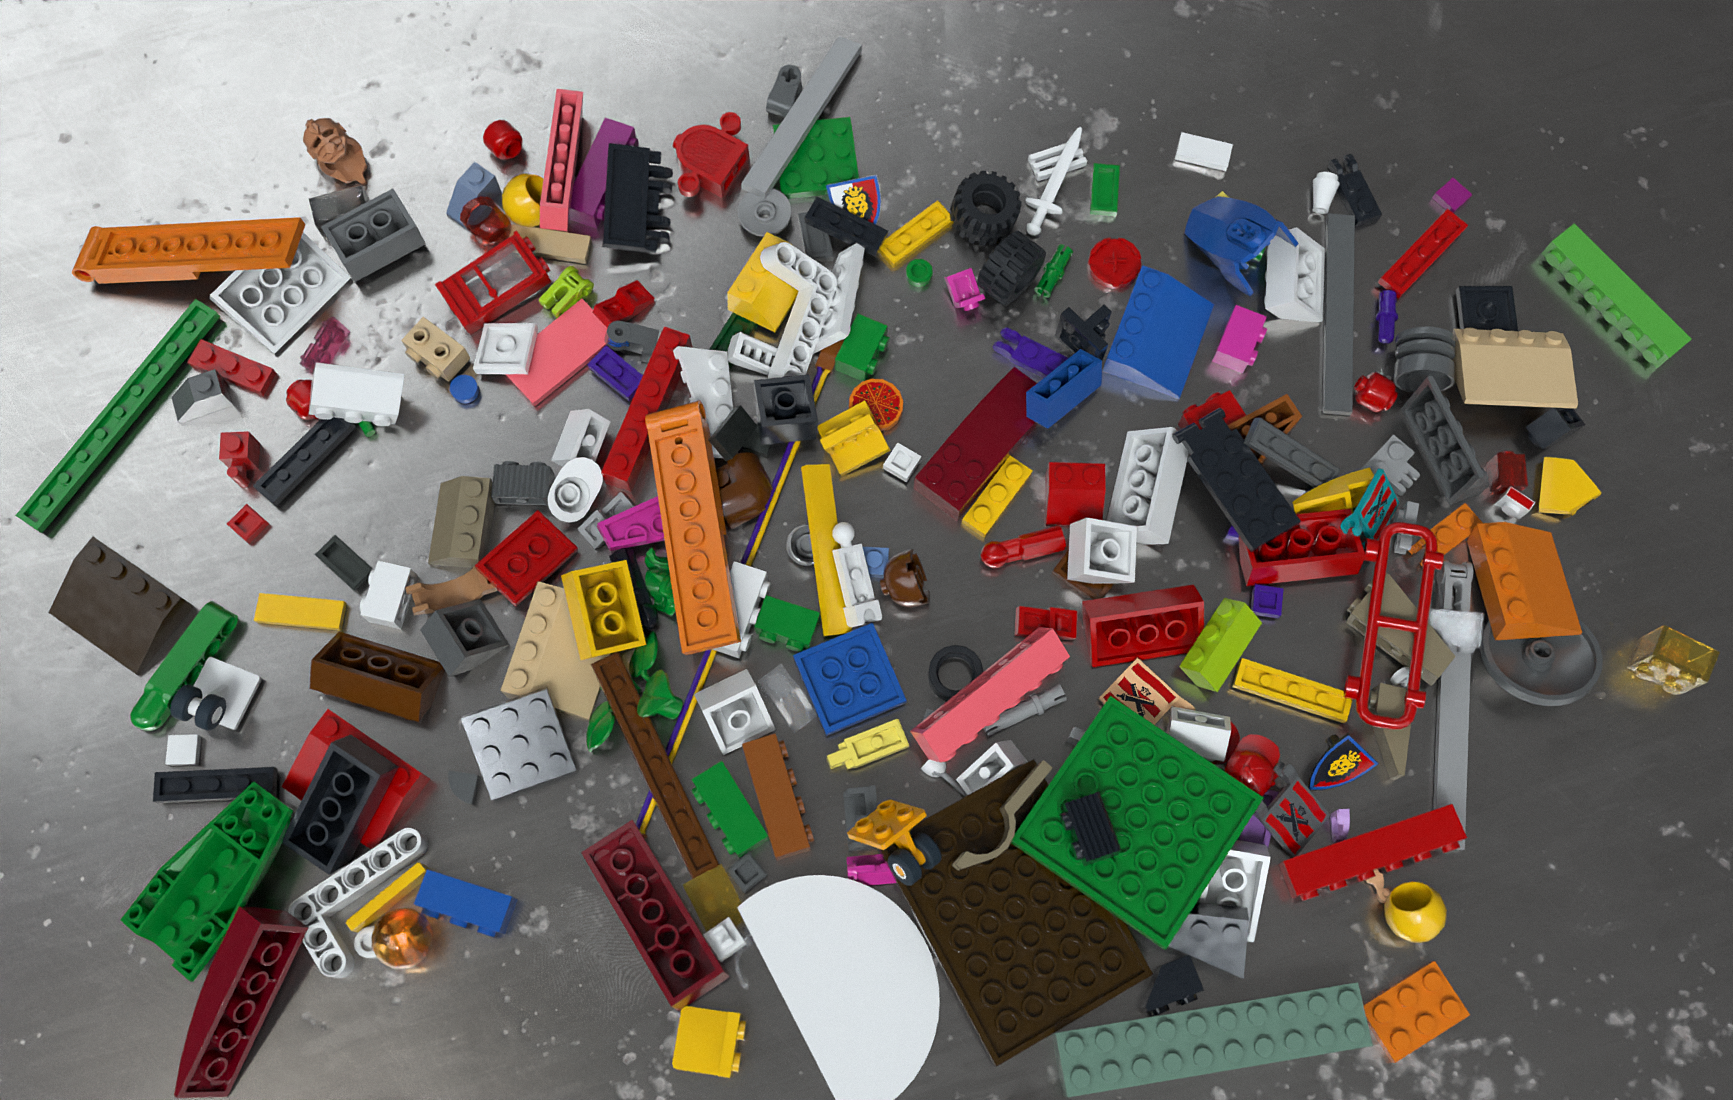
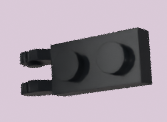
M1352 154L1343 156V164L1348 173L1346 175H1343V168L1337 158L1330 160L1328 163L1329 170L1338 176L1340 185L1337 191L1348 214L1355 216V227L1379 220L1382 212L1361 171L1358 170V163Z

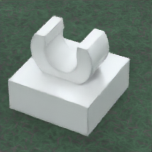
M729 917L704 934V937L721 962L747 944Z

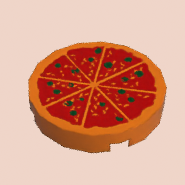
M869 379L861 382L854 388L849 397V409L863 401L867 402L880 430H883V432L895 426L902 416L903 399L901 393L892 383L884 379Z

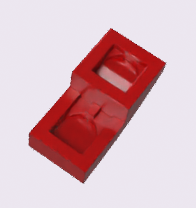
M636 280L618 288L614 297L596 304L593 314L608 328L614 321L627 322L647 308L655 298Z
M1019 606L1016 608L1014 636L1027 637L1037 628L1041 627L1053 628L1060 640H1074L1077 633V611L1054 607L1046 610Z

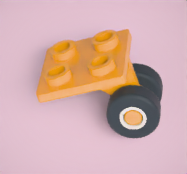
M891 799L881 802L877 809L867 817L858 820L855 826L847 832L849 839L881 850H885L895 843L899 848L889 855L888 865L894 876L905 885H913L921 878L922 866L925 869H932L941 861V852L932 838L921 832L916 833L913 837L910 836L909 830L927 816L925 810Z

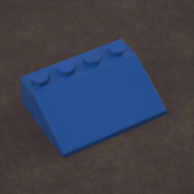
M1142 265L1102 371L1180 399L1214 304L1172 276Z

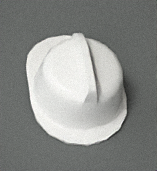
M579 457L566 462L561 468L549 490L547 498L548 507L557 519L564 522H575L583 518L589 511L603 482L601 469L592 459Z

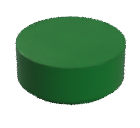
M914 259L909 262L906 267L907 281L915 287H923L930 283L933 273L931 264L924 259Z

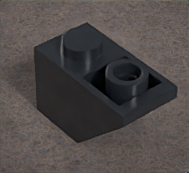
M1190 955L1156 967L1140 1006L1142 1013L1151 1011L1152 1015L1156 1016L1169 1011L1168 1004L1179 1000L1180 1004L1184 1005L1198 999L1196 993L1204 991V988Z

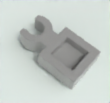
M1408 501L1401 509H1397L1393 523L1405 522L1416 524L1419 503ZM1396 533L1397 539L1394 545V552L1405 555L1407 550H1411L1412 535Z

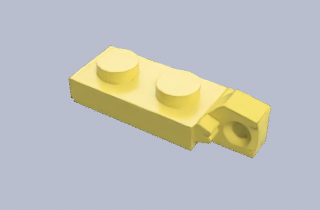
M895 719L844 739V742L838 744L840 751L827 755V761L831 769L845 764L847 770L906 749L909 747V743L899 719Z

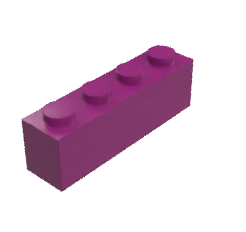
M604 118L573 184L569 214L570 220L596 229L600 221L604 220L608 144L613 143L637 147L639 144L633 126L608 118Z

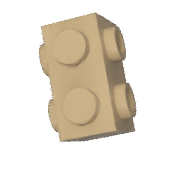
M422 317L401 340L407 349L405 354L415 363L421 361L427 365L425 369L437 379L441 376L450 382L470 360L465 347L425 317Z

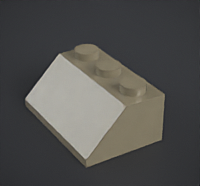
M461 476L440 484L428 559L429 565L473 568L488 554L495 502L491 497V478Z

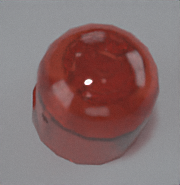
M481 196L472 199L465 204L460 214L462 224L480 244L486 247L497 246L511 234L512 225L510 219L490 197ZM486 205L492 209L488 217L476 225L467 224L471 216L470 213L478 206Z

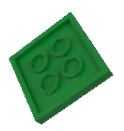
M851 117L824 119L815 122L779 178L781 193L787 199L828 195L826 185L859 178ZM780 124L773 125L774 133L776 132Z

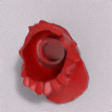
M1249 734L1243 737L1236 746L1233 754L1226 765H1224V772L1263 797L1270 787L1276 784L1274 780L1279 777L1274 772V767L1278 764L1280 758L1279 747L1264 736Z

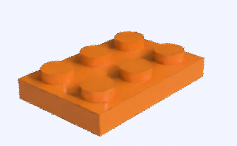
M1435 961L1427 963L1363 1004L1368 1026L1392 1063L1398 1062L1470 1016V1013Z

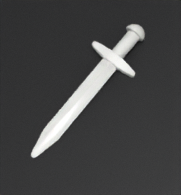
M1078 127L1067 141L1041 199L1026 198L1025 200L1027 205L1037 209L1031 223L1026 225V230L1030 235H1038L1042 231L1040 226L1046 213H1063L1062 208L1053 204V201L1079 147L1082 133L1081 127Z

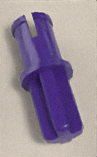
M1391 290L1379 293V310L1376 314V320L1379 322L1380 343L1390 344L1394 341L1395 321L1398 320V314L1396 313L1397 293Z

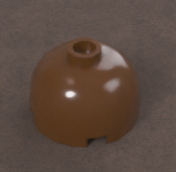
M913 549L894 555L884 567V578L880 579L883 594L885 596L890 595L893 602L907 608L918 607L930 602V591L923 590L924 581H927L926 574L917 553L913 554Z

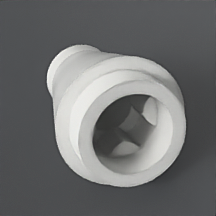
M1319 172L1316 178L1313 179V212L1319 214L1328 213L1331 202L1340 185L1336 174Z

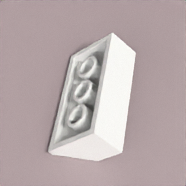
M1173 427L1127 432L1107 521L1137 526V543L1145 545L1169 543L1189 454L1182 442L1176 444L1173 440L1172 435L1178 432Z

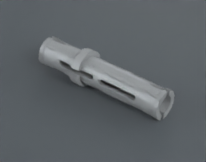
M1059 683L1038 694L1034 692L1029 695V698L1021 701L1016 706L1003 711L999 715L1000 718L997 722L990 726H985L983 729L989 737L1035 714L1040 716L1044 714V710L1066 701L1065 693Z

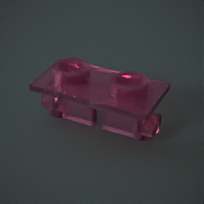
M334 316L328 318L327 321H322V326L314 337L316 342L314 344L310 343L305 353L300 356L301 366L307 369L311 367L314 370L316 362L330 364L350 332Z

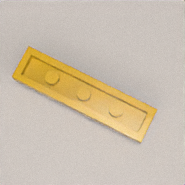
M1244 658L1239 660L1232 685L1233 688L1341 723L1347 722L1353 700L1344 698L1343 690Z

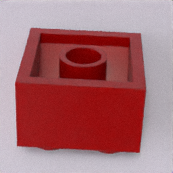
M1049 462L1045 473V526L1059 525L1070 527V524L1084 518L1103 520L1106 492L1105 464Z

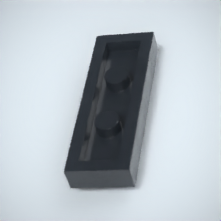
M819 197L815 198L804 219V223L850 245L858 243L865 248V252L875 257L888 236V230Z

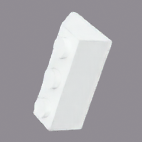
M1297 227L1289 229L1299 243L1296 247L1275 236L1266 249L1265 309L1280 319L1322 322L1325 248Z
M316 362L311 383L309 414L315 415L319 419H332L336 417L344 418L345 421L351 423L369 421L378 426L395 425L399 414L404 374Z

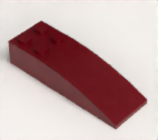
M1013 367L967 415L915 476L913 489L954 520L958 521L990 483L1008 457L1013 455L1037 426V422L1027 417L1026 392L1037 383L1019 369Z
M633 819L581 852L672 1008L680 1011L730 977Z
M238 907L211 963L190 1021L175 1085L174 1096L176 1098L228 1097L308 930L306 925L288 911Z

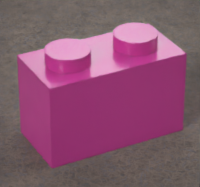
M1235 305L1212 362L1239 373H1243L1247 365L1252 366L1258 354V351L1254 350L1257 342L1262 343L1267 328L1263 327L1266 316Z

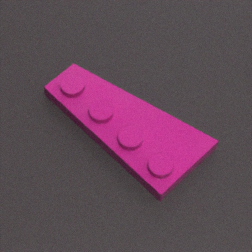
M658 496L597 523V528L609 551L665 541Z

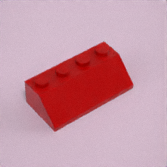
M1351 509L1296 514L1301 521L1297 526L1253 552H1250L1239 536L1240 564L1246 586L1358 574L1366 557L1360 537L1354 536L1352 532L1353 527L1348 530L1347 534H1344L1340 526L1342 521L1352 514Z
M1194 584L1082 601L1083 627L1092 667L1131 662L1137 658L1144 660L1188 653L1204 629V600Z

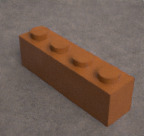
M775 733L742 743L776 861L810 851L809 843L813 842L814 838L810 825H803L800 814L806 812L801 795L794 796L792 786L797 785L793 769H786L783 758L789 757L784 740L778 741Z

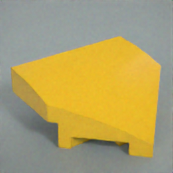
M1544 457L1539 502L1540 513L1571 514L1573 516L1578 509L1601 495L1602 492L1574 460Z

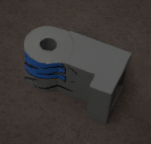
M614 321L607 328L605 343L613 351L624 349L641 354L640 361L648 363L655 349L659 330L629 322Z

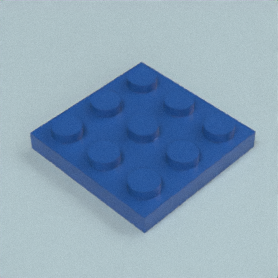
M873 623L793 655L826 736L907 702Z

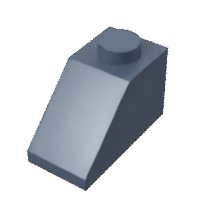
M474 161L457 180L446 211L447 216L468 230L501 193L495 175Z

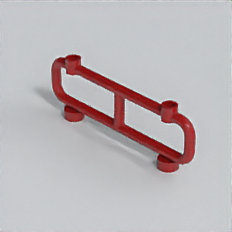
M1394 522L1387 525L1381 531L1378 540L1367 538L1365 542L1364 552L1366 557L1364 561L1375 562L1360 676L1347 675L1344 698L1356 700V711L1359 717L1365 723L1375 727L1386 729H1403L1408 727L1414 721L1417 708L1423 709L1425 705L1426 691L1419 689L1435 569L1441 570L1444 553L1437 552L1436 536L1429 528L1422 525ZM1396 533L1419 536L1426 542L1422 561L1423 570L1416 621L1380 615L1390 540ZM1378 627L1414 633L1408 685L1404 699L1405 708L1403 715L1399 718L1376 715L1368 709Z

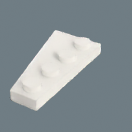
M858 243L845 249L838 255L832 271L837 279V288L814 353L845 339L850 333L852 313L855 309V297L859 287V276L863 266L865 250Z
M677 346L673 353L675 359L680 361L682 367L680 374L683 383H687L691 398H689L690 403L699 400L702 402L711 437L733 410L727 352ZM712 445L714 458H723Z

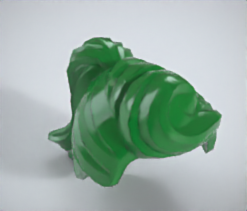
M650 548L645 556V564L649 569L646 571L645 584L648 592L655 600L653 607L672 617L676 610L667 557L657 556L654 548Z

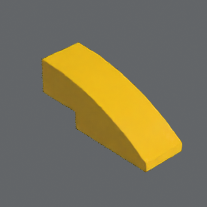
M1369 467L1330 480L1292 502L1293 510L1296 514L1351 509L1353 514V508L1358 506L1374 474Z

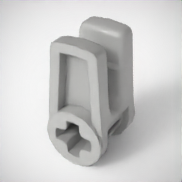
M1443 559L1441 570L1436 572L1438 613H1447L1452 609L1453 587L1455 588L1454 606L1456 614L1467 615L1470 612L1471 582L1473 578V565L1471 562L1456 564Z

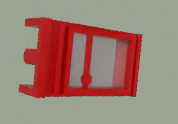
M517 230L513 232L514 235L442 282L439 281L434 284L470 335L484 327V323L492 322L551 283L547 275L551 271L542 257L536 259L532 253L536 248L527 236L522 239Z

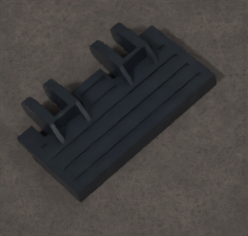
M608 144L603 248L656 253L657 243L664 244L670 241V234L666 232L646 230V226L668 228L671 220L667 217L647 214H658L659 194H669L672 192L671 184L649 180V177L667 179L673 176L672 168L649 165V163L661 164V152L651 151L650 148Z

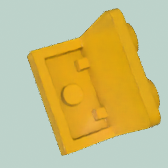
M690 1006L684 1007L681 1010L672 1061L673 1067L677 1070L733 1078V1072H739L741 1053L737 1052L738 1041L744 1040L746 1021L742 1020L743 1014Z

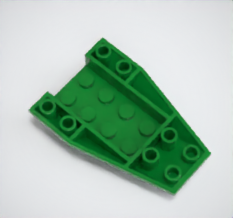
M253 782L157 871L120 921L136 935L154 942L174 960L172 966L186 979L194 982L220 947L238 907H247L262 883L282 844L293 810L259 784Z

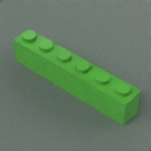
M1575 223L1551 241L1541 253L1547 262L1554 266L1565 277L1566 281L1573 285L1584 296L1586 301L1592 304L1604 316L1607 322L1614 325L1623 334L1625 340L1633 344L1643 354L1645 360L1652 363L1656 368L1660 367L1692 340Z

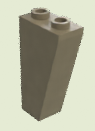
M1386 573L1380 615L1416 621L1417 608L1394 579ZM1373 579L1364 590L1368 594L1363 600L1357 597L1347 610L1351 614L1346 623L1363 636H1365ZM1428 623L1421 679L1432 686L1456 656ZM1378 627L1376 645L1402 665L1410 668L1414 633Z

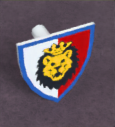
M877 175L826 185L831 204L875 225L877 224L882 202Z

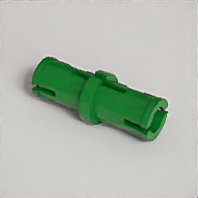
M1059 244L1051 261L1045 264L1043 268L1044 274L1034 289L1038 295L1041 296L1043 291H1045L1043 297H1050L1057 281L1062 279L1065 274L1064 268L1073 255V250L1067 246L1065 251H1063L1065 245Z

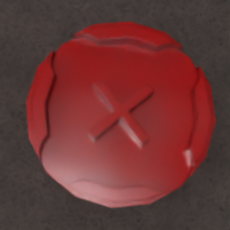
M1104 238L1096 243L1090 252L1088 260L1090 275L1103 287L1111 289L1125 288L1132 284L1140 273V251L1133 243L1124 238Z

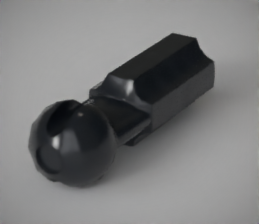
M633 548L619 549L609 555L610 561L614 563L627 560L643 631L651 630L657 623L658 613L655 607H653Z

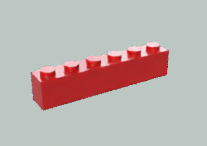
M664 326L601 471L606 484L632 492L650 450L645 417L647 414L668 408L680 380V372L682 371L680 361L675 359L673 350L677 346L693 348L689 334Z
M1453 804L1287 859L1278 864L1291 898L1300 896L1301 900L1305 901L1319 896L1317 891L1319 889L1329 887L1330 892L1348 886L1346 880L1357 877L1358 882L1375 877V870L1385 867L1386 872H1391L1404 867L1402 861L1413 858L1414 862L1417 863L1431 858V851L1441 848L1443 853L1458 849L1460 848L1458 842L1466 839L1467 836Z

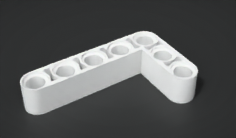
M782 242L763 249L760 256L761 263L767 271L799 292L767 379L806 375L837 288V279L829 269L793 245Z
M412 828L400 830L291 903L288 912L308 927L302 941L323 975L333 978H344L353 971L355 963L351 952L330 917L424 855L428 849V840L423 833ZM416 836V847L407 851L406 841L410 837ZM386 853H390V864L387 867L381 868V857ZM363 870L365 873L364 881L359 885H355V874ZM336 887L339 892L338 897L334 902L330 903L328 901V893ZM310 905L312 914L307 920H303L301 916L302 910L305 906ZM325 930L327 939L323 945L319 946L316 942V937L320 931ZM339 955L342 959V965L338 971L334 972L331 962Z

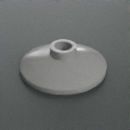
M773 188L766 199L748 192L739 203L738 217L741 225L751 234L764 237L766 232L775 235L788 225L791 218V206L787 197ZM763 214H768L770 216L768 218H761Z

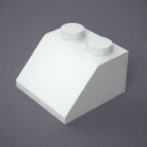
M1084 518L1070 524L1067 580L1092 584L1134 583L1137 526L1092 518Z
M747 669L694 694L723 755L742 747V743L758 739L776 730L756 684Z

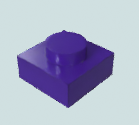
M1255 584L1252 589L1251 610L1254 614L1279 619L1282 613L1284 588Z

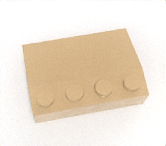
M1474 328L1453 329L1452 333L1456 339L1455 357L1452 360L1455 365L1454 379L1464 404L1577 408L1578 399L1571 348L1563 333L1555 331L1547 333L1531 332L1528 330L1504 331L1501 329L1477 330Z
M542 582L537 583L501 692L507 698L513 699L547 687L557 712L590 720L601 687L591 664L610 656L612 653L580 660L564 588Z

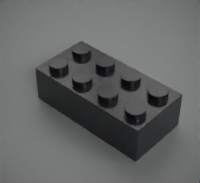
M352 735L331 742L286 831L282 843L328 875L348 865L399 766Z

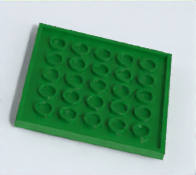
M1110 696L1021 824L1011 843L1159 947L1166 950L1260 805L1263 797ZM1099 792L1121 847V852L1119 855L1083 866L1082 860H1076L1073 855L1070 843L1074 842L1071 831L1064 830L1060 813H1063L1064 803Z

